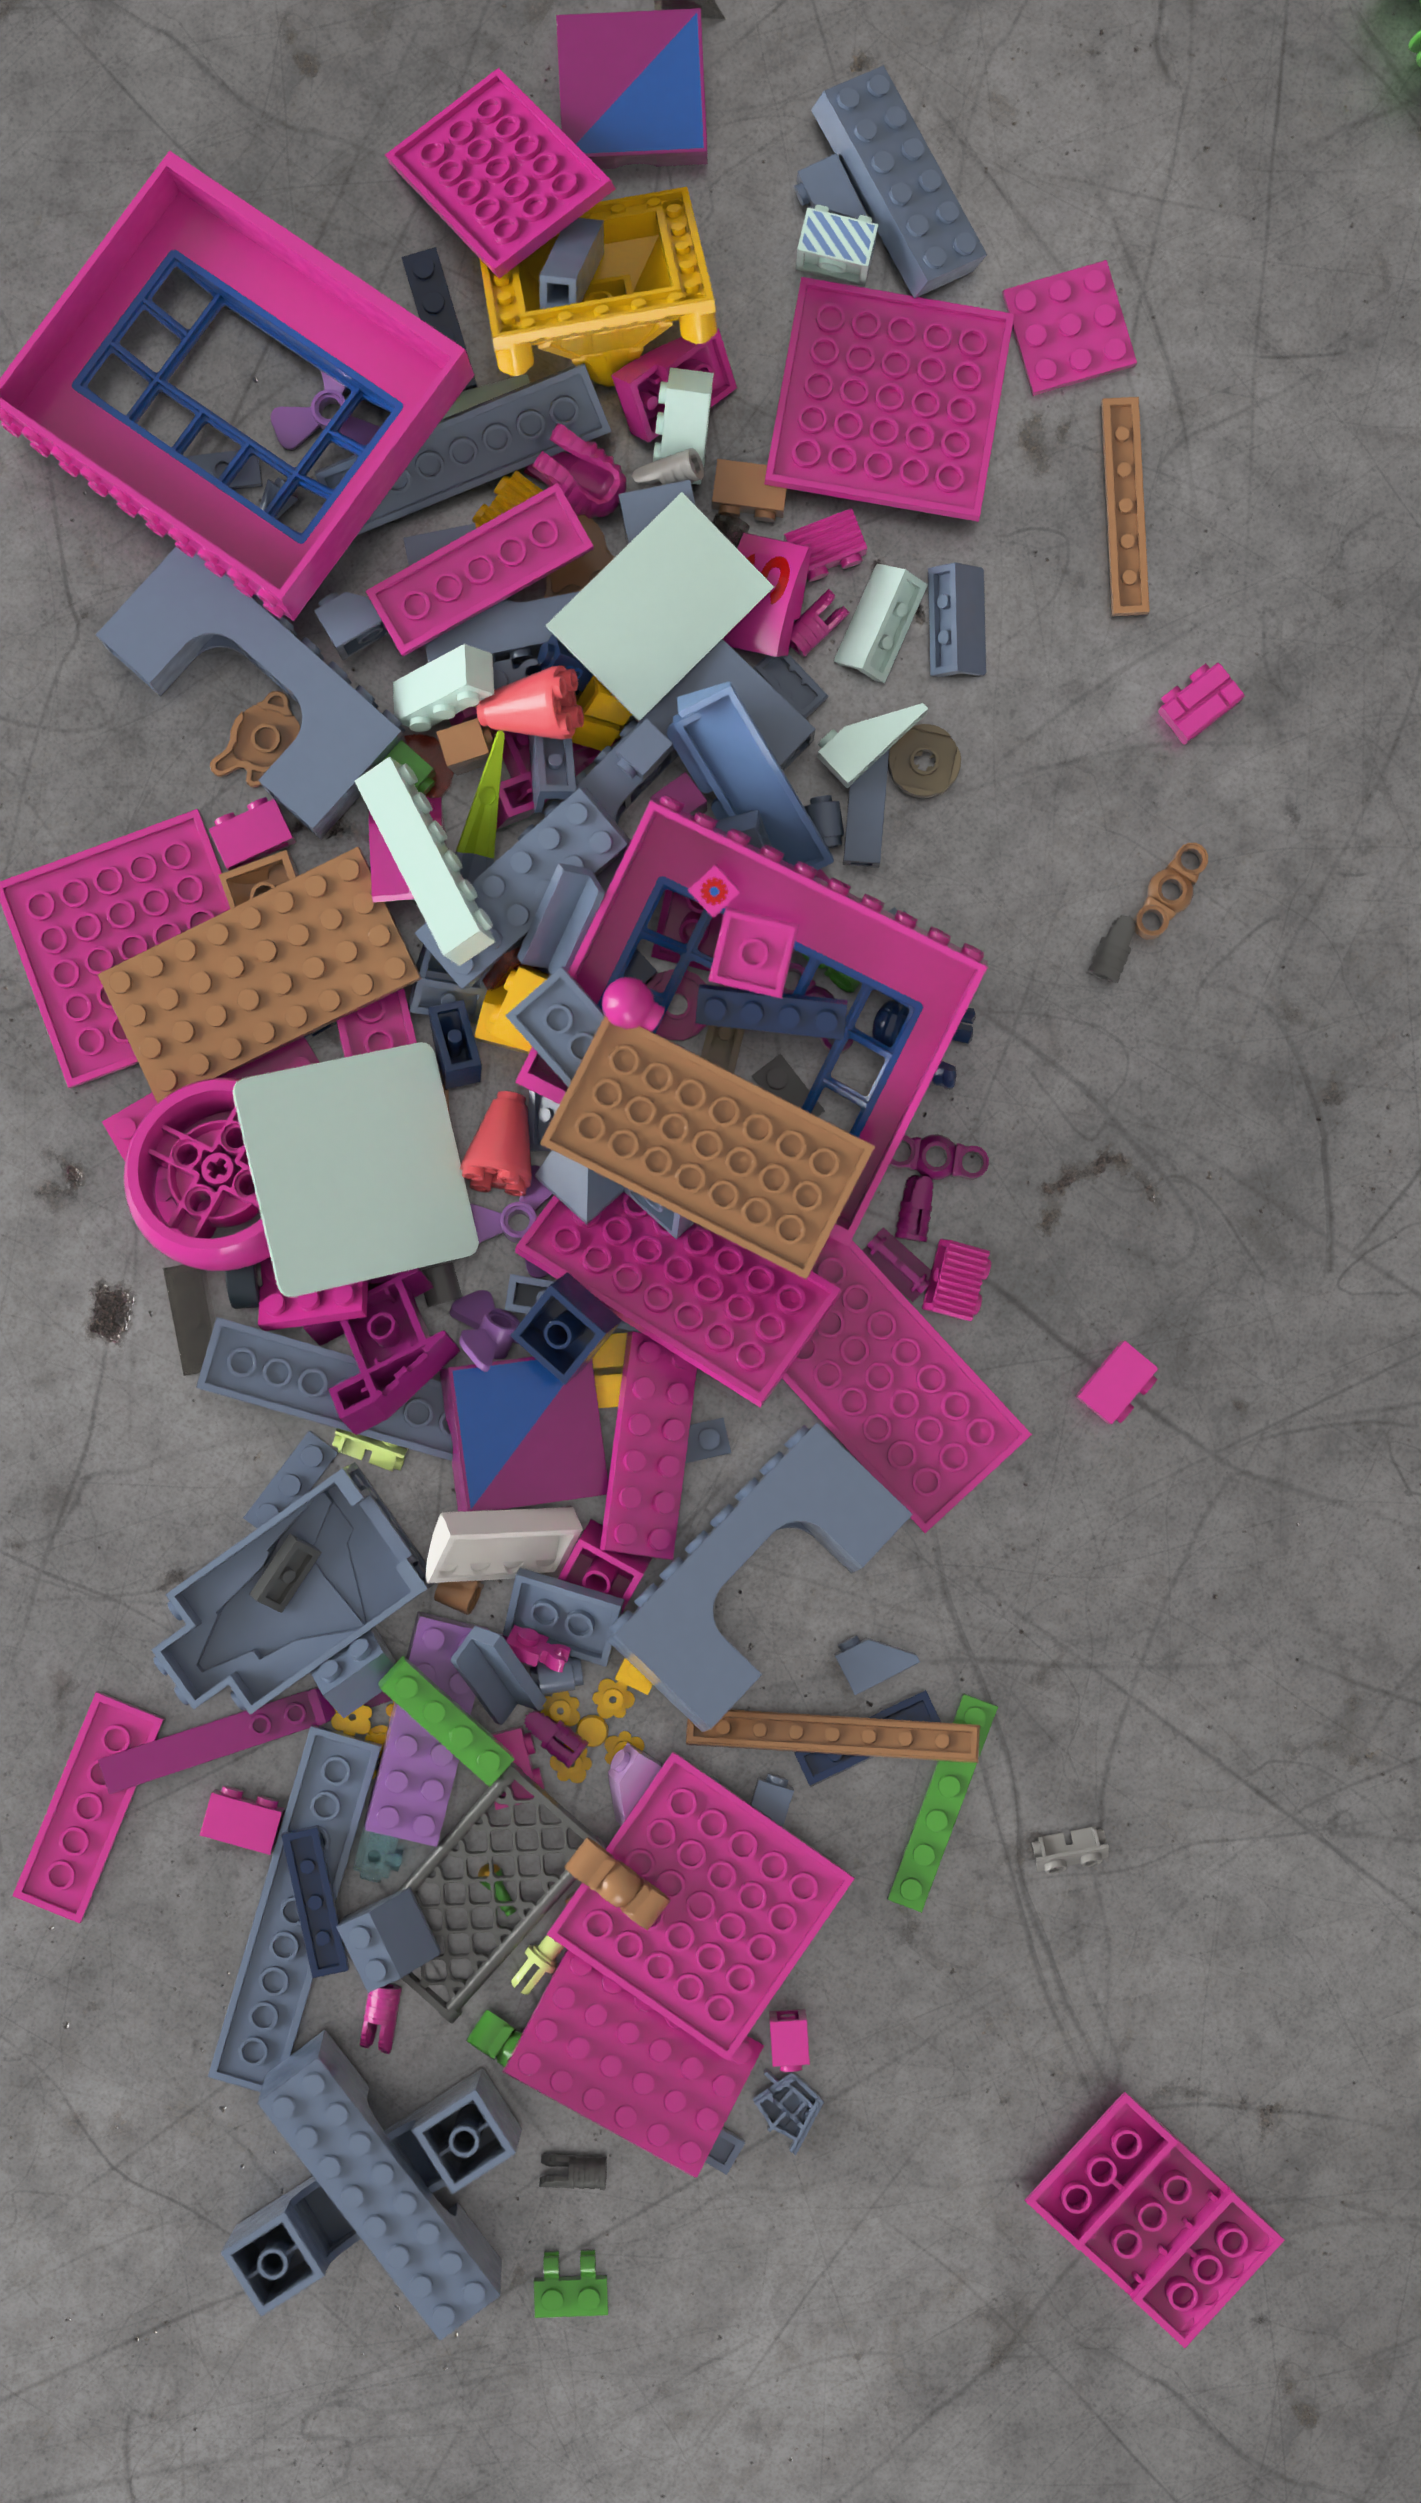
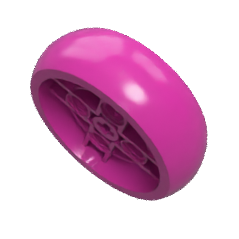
M239 1078L205 1079L183 1086L167 1095L148 1112L137 1127L131 1139L125 1160L124 1191L129 1210L138 1229L152 1246L162 1254L181 1264L200 1270H235L254 1265L271 1257L262 1218L252 1226L236 1234L211 1238L216 1228L237 1226L249 1221L258 1213L261 1214L256 1193L246 1195L247 1189L254 1183L245 1144L239 1148H233L234 1142L238 1138L243 1137L233 1097V1088L236 1082L240 1080ZM232 1111L227 1120L210 1121L193 1128L186 1135L182 1133L186 1128L202 1118L220 1112ZM198 1153L197 1159L193 1163L184 1165L185 1159L190 1154ZM160 1165L168 1169L169 1188L172 1198L177 1205L168 1224L162 1218L156 1203L155 1185ZM227 1170V1173L225 1175L218 1174L216 1177L218 1171L224 1173ZM211 1200L206 1210L197 1212L198 1205L202 1201Z

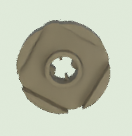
M930 724L913 726L891 747L889 752L888 768L893 783L906 794L917 798H931L943 794L955 782L961 766V754L955 741L946 730ZM923 752L930 753L929 759L934 758L935 760L934 767L928 766L926 771L918 769L919 764L915 765L914 758L921 757Z

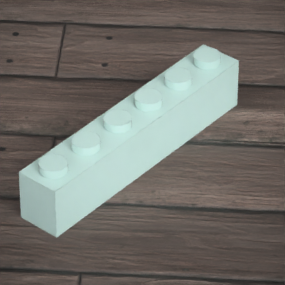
M388 757L356 779L355 783L443 956L461 966L496 942L490 931L493 924L482 908H478L474 900L478 897L474 887L467 879H463L459 871L463 868L459 858L452 850H448L444 842L448 839L444 829L437 821H433L429 813L433 810L430 802L422 792H418L415 783L418 782L415 773L406 763L401 765L393 758Z

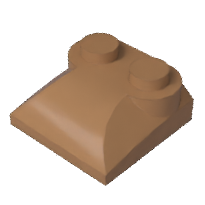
M288 850L219 874L230 909L299 876Z

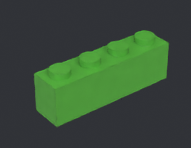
M404 1655L378 1682L380 1689L489 1787L515 1760L511 1751Z

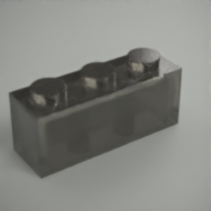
M184 1264L163 1268L183 1375H199L215 1324L206 1270L196 1269Z

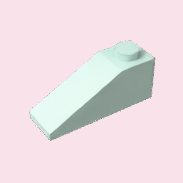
M921 703L845 726L838 733L833 729L818 743L821 749L818 751L817 758L848 789L927 714L928 707Z

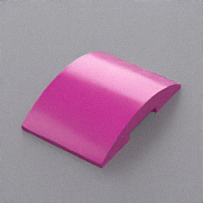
M1125 2091L1025 2199L1028 2205L1078 2251L1083 2252L1184 2348L1191 2343L1285 2241L1221 2177Z

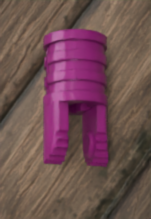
M911 1175L906 1180L903 1199L900 1201L899 1206L900 1211L898 1212L899 1218L896 1225L895 1238L927 1242L928 1226L931 1219L930 1214L933 1207L931 1202L934 1183L931 1177L927 1175Z
M540 1711L529 1712V1715H526V1719H524L525 1728H528V1731L530 1730L535 1737L542 1741L540 1746L546 1749L549 1754L555 1756L558 1761L564 1763L568 1769L589 1744L579 1734L573 1732L570 1727H567L564 1722L560 1720L556 1723ZM559 1740H561L563 1743H565L568 1747H570V1748H571L573 1751H575V1752H572L569 1748H567V1747H566L564 1744H562Z

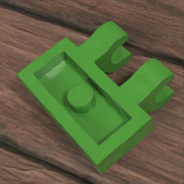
M581 2250V2276L560 2277L559 2251L544 2252V2277L534 2278L535 2318L608 2315L607 2275H596L595 2250Z

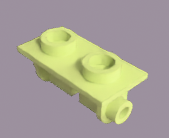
M336 1429L332 1446L338 1448L339 1453L362 1460L367 1449L372 1451L369 1460L370 1464L391 1472L394 1469L401 1471L408 1448L359 1434L355 1435L342 1429Z

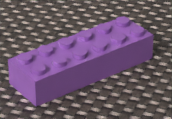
M418 1611L406 1658L471 1715L475 1694L452 1664L451 1658L474 1626L489 1630V1628ZM395 1702L364 1820L365 1830L437 1847L459 1759Z

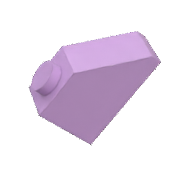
M628 1742L623 1750H619L614 1755L611 1761V1768L608 1771L615 1819L620 1825L626 1820L663 1766L661 1762Z

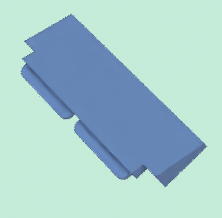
M731 681L677 697L679 714L673 716V723L667 728V737L673 743V747L699 790L704 793L712 791L715 793L717 798L713 800L711 808L717 820L759 810L772 847L785 854L782 860L794 866L798 861H801L817 870L833 863L834 858Z

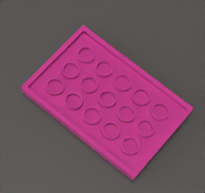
M499 68L385 154L390 165L499 279L615 190L611 179Z
M567 1949L502 2072L686 2174L697 2178L764 2045L746 2036L730 2061H727Z

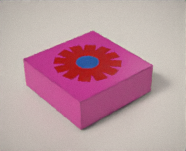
M717 864L688 889L713 918L741 893L740 889Z

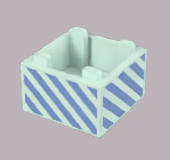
M816 205L815 209L807 207L797 248L796 270L865 286L875 249L878 224L872 223V218L864 215L854 219L829 213V208L826 206Z

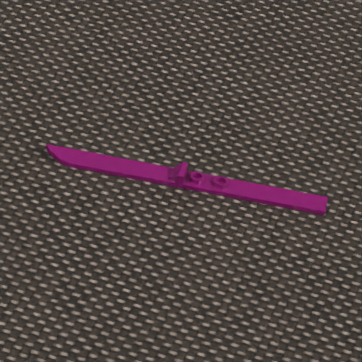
M498 1633L503 1636L505 1641L507 1640V1636H504L503 1633ZM315 1687L266 1703L252 1714L245 1710L100 1758L98 1762L108 1793L112 1794L308 1729L312 1724L318 1726L331 1721L336 1711L322 1695L320 1689ZM382 1691L366 1702L364 1706L371 1708L392 1701V1699Z

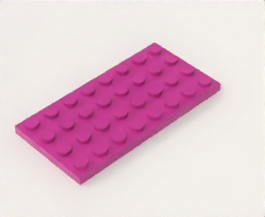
M625 1192L619 1195L587 1225L554 1195L515 1247V1253L556 1279H559L568 1272L621 1320L760 1408L841 1293L840 1288L812 1271L807 1279L697 1223H694L679 1238L675 1239Z
M828 1237L811 1271L840 1288L841 1293L782 1379L855 1459L913 1514L910 1518L926 1533L1032 1434L853 1240H851L849 1246H846Z

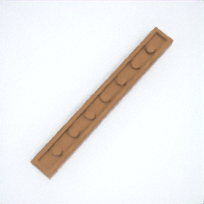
M729 1710L712 1729L704 1732L699 1730L688 1719L686 1744L978 1763L980 1725Z

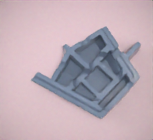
M766 2068L764 2075L774 2085L754 2097L753 2101L768 2122L767 2130L771 2132L774 2129L792 2139L793 2141L789 2149L796 2155L824 2101L797 2074L792 2072L779 2080Z

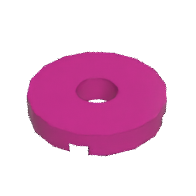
M674 969L658 973L646 986L658 992H664ZM686 970L675 995L683 996L687 1000L688 1007L680 1015H674L667 1009L656 1032L657 1035L669 1041H684L697 1036L707 1026L695 1024L698 988L700 984L707 985L699 975Z

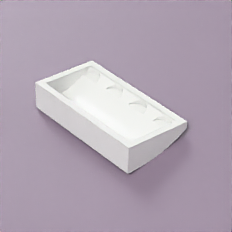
M574 1507L441 1513L433 1533L425 1578L427 1583L515 1579L519 1568L550 1577H557L560 1575L583 1528Z

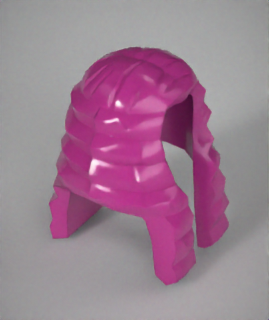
M558 423L549 440L571 454L560 452L549 456L542 451L533 464L525 467L524 473L545 483L548 488L558 483L577 516L585 514L589 519L608 516L619 504L618 494L625 493L627 488L626 477L622 473L621 466L615 464L613 456L606 455L605 450L598 447L596 441L585 442L564 425Z

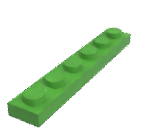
M963 1693L952 1723L980 1725V1757L998 1706ZM937 1762L887 1900L922 1913L977 1763Z

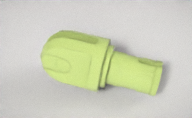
M548 1935L544 1937L539 1945H529L525 1950L528 1959L511 1980L512 1986L515 1988L535 1963L539 1969L520 1992L528 1995L545 1972L554 1974L558 1967L556 1958L564 1949V1946Z

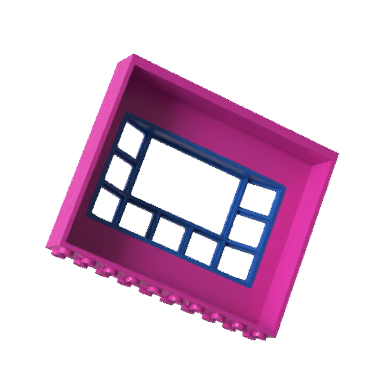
M169 150L1 376L0 420L2 421L1 426L17 438L23 434L31 441L29 445L42 456L48 458L52 454L60 461L58 465L68 474L75 478L81 474L89 481L87 485L100 496L105 498L109 493L118 501L116 505L133 518L138 513L147 521L145 525L162 538L168 534L176 541L175 546L191 558L197 554L205 561L204 566L220 578L224 574L228 575L235 582L233 584L234 587L249 598H252L254 594L264 601L263 606L270 613L278 618H281L284 614L294 621L473 378L474 372L464 348ZM174 267L179 268L213 296L211 302L190 329L183 327L152 301V297ZM224 306H227L351 390V394L297 467H292L168 382ZM143 310L181 339V342L159 372L152 371L120 344L122 337ZM110 354H114L149 382L148 387L127 415L117 411L88 388V383ZM160 392L195 414V417L172 447L137 424ZM362 400H366L391 412L367 445H363L339 433L341 427ZM205 424L211 425L241 446L218 479L183 456V453ZM330 443H334L358 456L335 489H331L307 476ZM252 455H255L287 477L286 482L265 510H262L229 487ZM298 487H303L326 499L324 505L302 533L291 529L275 519Z
M667 795L661 797V800L655 798L650 801L568 972L603 1011L602 999L605 990L615 980L625 978L624 973L641 939L678 953L680 959L664 992H658L649 988L654 997V1002L665 1008L660 1022L652 1031L656 1034L690 962L695 961L709 969L712 967L714 958L698 950V946L712 916L705 909L703 910L688 943H682L651 930L647 925L665 890L673 891L698 902L688 889L717 864L741 891L726 907L799 924L794 950L808 956L809 962L793 994L805 995L820 964H825L861 982L862 986L846 1017L844 1040L835 1039L802 1106V1109L811 1113L822 1090L829 1088L860 1106L861 1110L850 1133L875 1146L829 1235L830 1238L849 1246L988 968V961L983 959L984 952L967 943H964L963 947L960 948L950 943L951 936L932 926L928 932L916 926L918 919L903 911L898 910L896 915H893L882 909L885 904L884 902L868 894H864L861 899L849 893L851 886L836 878L831 877L829 882H826L816 877L818 870L810 865L798 861L794 866L782 860L785 855L783 852L765 844L762 849H759L749 844L751 837L741 831L731 828L727 833L716 827L718 823L716 819L698 811V813L692 816L682 811L685 804ZM723 908L719 913L724 915L725 908ZM872 990L881 992L910 1010L892 1047L883 1044L855 1027V1023ZM848 1039H853L885 1058V1062L868 1096H864L831 1076V1072ZM532 1047L515 1083L560 1104L568 1087Z

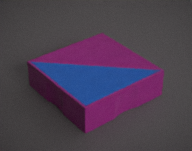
M701 8L556 15L561 130L600 169H616L633 164H645L656 167L708 164Z
M534 1357L494 1361L488 1372L480 1370L475 1364L448 1367L440 1370L446 1422L449 1426L453 1443L452 1469L458 1512L501 1510L607 1495L608 1476L592 1359L567 1384H563Z

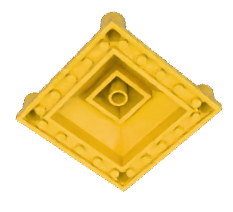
M687 187L600 201L579 217L604 220V255L580 303L540 309V273L560 232L500 279L479 258L497 365L500 371L511 376L523 375L534 365L532 346L537 345L540 350L571 359L575 366L584 363L593 382L604 386H614L611 375L633 360L640 358L644 350L643 347L673 326L672 321L679 320L681 336L693 344L706 343L717 333L714 295Z

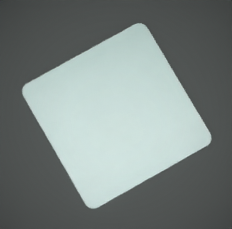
M418 1042L247 1077L236 1082L233 1088L234 1102L277 1286L283 1295L287 1297L305 1295L468 1257L476 1252L479 1245L465 1180L462 1176V1170H460L461 1163L435 1052L429 1044Z

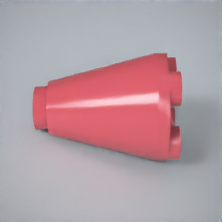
M553 666L495 689L493 695L480 701L477 705V716L480 724L495 730L559 740L571 739L575 729L582 727L584 724L582 707L577 705L575 691L578 688L576 671L574 669L566 670L564 666Z
M500 1091L497 1093V1098L492 1100L461 1162L460 1170H462V1176L470 1180L469 1187L480 1192H490L491 1188L504 1190L509 1195L521 1197L526 1195L527 1188L531 1186L528 1107L525 1105L526 1098L523 1095L510 1091Z

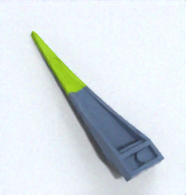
M502 730L497 731L455 851L463 867L459 871L463 879H467L470 883L494 863L505 737ZM423 944L416 963L422 979L412 985L408 1003L409 1011L411 1013L429 1015L428 1007L464 1000L469 1021L471 1023H478L482 1004L488 989V972L470 988L461 989Z

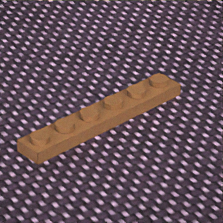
M1139 397L1103 398L1101 406L1112 616L1148 615L1150 610Z

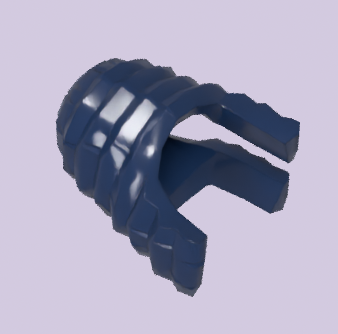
M889 1000L883 1004L874 1018L872 1037L892 1047L909 1014V1008L895 1000ZM967 1008L961 1022L974 1023L976 1019L974 1008ZM960 1022L952 1040L968 1044L973 1038L972 1025ZM941 1061L932 1078L933 1084L952 1090L956 1084V1067Z

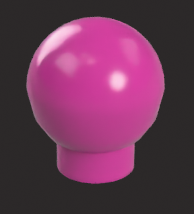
M632 977L615 980L607 987L602 999L603 1011L608 1020L613 1025L624 1029L640 1026L652 1032L660 1022L665 1010L664 1007L654 1002L651 990L641 980Z

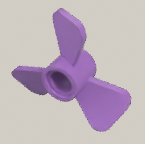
M323 371L322 377L325 390L315 395L311 407H276L271 413V423L279 443L286 450H294L299 447L319 427L322 430L325 429L331 419L322 416L323 409L327 405L337 404L341 407L345 402L343 395L347 388ZM350 415L339 432L363 445H367L380 427Z
M531 1166L532 1181L531 1186L526 1190V1195L521 1196L519 1202L506 1206L502 1213L470 1204L479 1244L500 1234H504L512 1242L519 1243L537 1219L535 1211L553 1195L535 1178V1174L540 1166ZM523 1214L530 1222L525 1230L515 1231L509 1226L510 1219L514 1215ZM525 1259L526 1268L531 1277L540 1279L549 1275Z
M485 1290L475 1291L453 1302L449 1312L450 1316L474 1328L472 1330H463L459 1337V1343L480 1370L488 1372L493 1359L506 1358L512 1343H517L510 1335L520 1322L510 1312L495 1308L491 1293Z

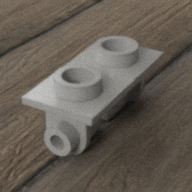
M1096 1826L1070 1831L1073 1843L1071 1845H1066L1063 1833L1038 1837V1841L1032 1842L1034 1856H1042L1036 1858L1037 1872L1046 1871L1047 1874H1055L1065 1871L1067 1866L1081 1863L1083 1867H1091L1101 1864L1103 1859L1109 1857L1108 1844L1100 1845L1106 1843L1104 1829H1096Z

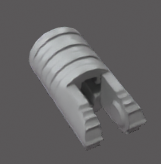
M689 448L638 467L634 470L631 477L638 486L642 487L644 485L643 489L685 480H690L693 483L703 479L704 468L697 451Z

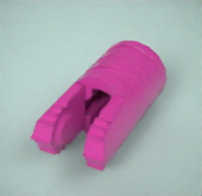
M830 589L820 596L800 616V619L793 623L790 647L802 657H805L850 613L843 606L836 609L825 621L818 616L835 599V595Z
M390 1983L368 1993L359 2043L361 2047L369 2049L373 2045L377 2025H381L378 2050L382 2053L390 2054L402 1991L400 1986Z

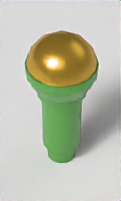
M485 1864L480 1868L478 1877L489 1876V1864ZM494 1864L495 1874L503 1876L502 1869L497 1864ZM503 1881L495 1882L496 1898L499 1901H512ZM480 1882V1884L491 1891V1886L488 1882ZM500 1906L501 1911L506 1916L516 1912L514 1906Z

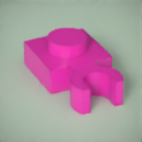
M514 1625L506 1640L520 1662L534 1667L541 1662L556 1672L563 1671L571 1652V1648L565 1645L547 1643L549 1637L539 1634L531 1628H522Z

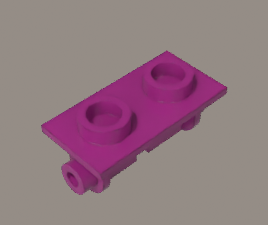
M884 1227L862 1250L891 1283L912 1302L931 1284L929 1278L932 1270Z

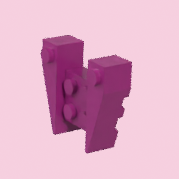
M420 1268L369 1279L367 1317L303 1326L304 1330L319 1346L343 1334L347 1337L361 1373L328 1390L340 1420L355 1435L389 1419L460 1352L459 1346L445 1330L430 1337L414 1298L434 1287Z

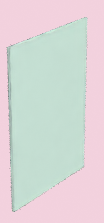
M681 492L547 623L546 627L640 721L774 586Z

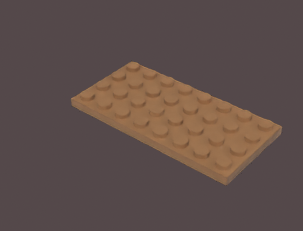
M359 847L337 856L98 974L157 1103L170 1093L193 1082L221 1078L422 979L386 901H372L371 870Z
M606 1015L540 1142L541 1145L805 1279L809 1276L875 1148L874 1145L653 1032L640 1026L632 1029L617 1027L608 1020Z

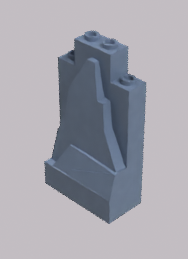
M356 1462L337 1471L165 1594L169 1599L167 1605L171 1613L177 1620L183 1619L186 1625L151 1649L155 1654L153 1661L159 1671L165 1676L169 1674L176 1684L174 1690L180 1701L186 1706L190 1704L193 1710L229 1685L233 1690L230 1694L235 1704L241 1710L246 1709L249 1714H252L435 1583H427L425 1578L427 1563ZM292 1534L314 1545L322 1553L283 1612L280 1613L257 1602L250 1595V1592L288 1535Z

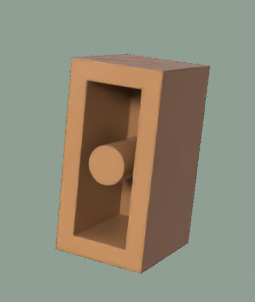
M717 459L712 509H717L718 514L725 517H739L740 513L754 514V519L758 521L775 522L776 517L783 518L787 488L764 485L767 465Z
M478 718L436 732L447 767L457 776L485 767L496 733L489 726H482Z

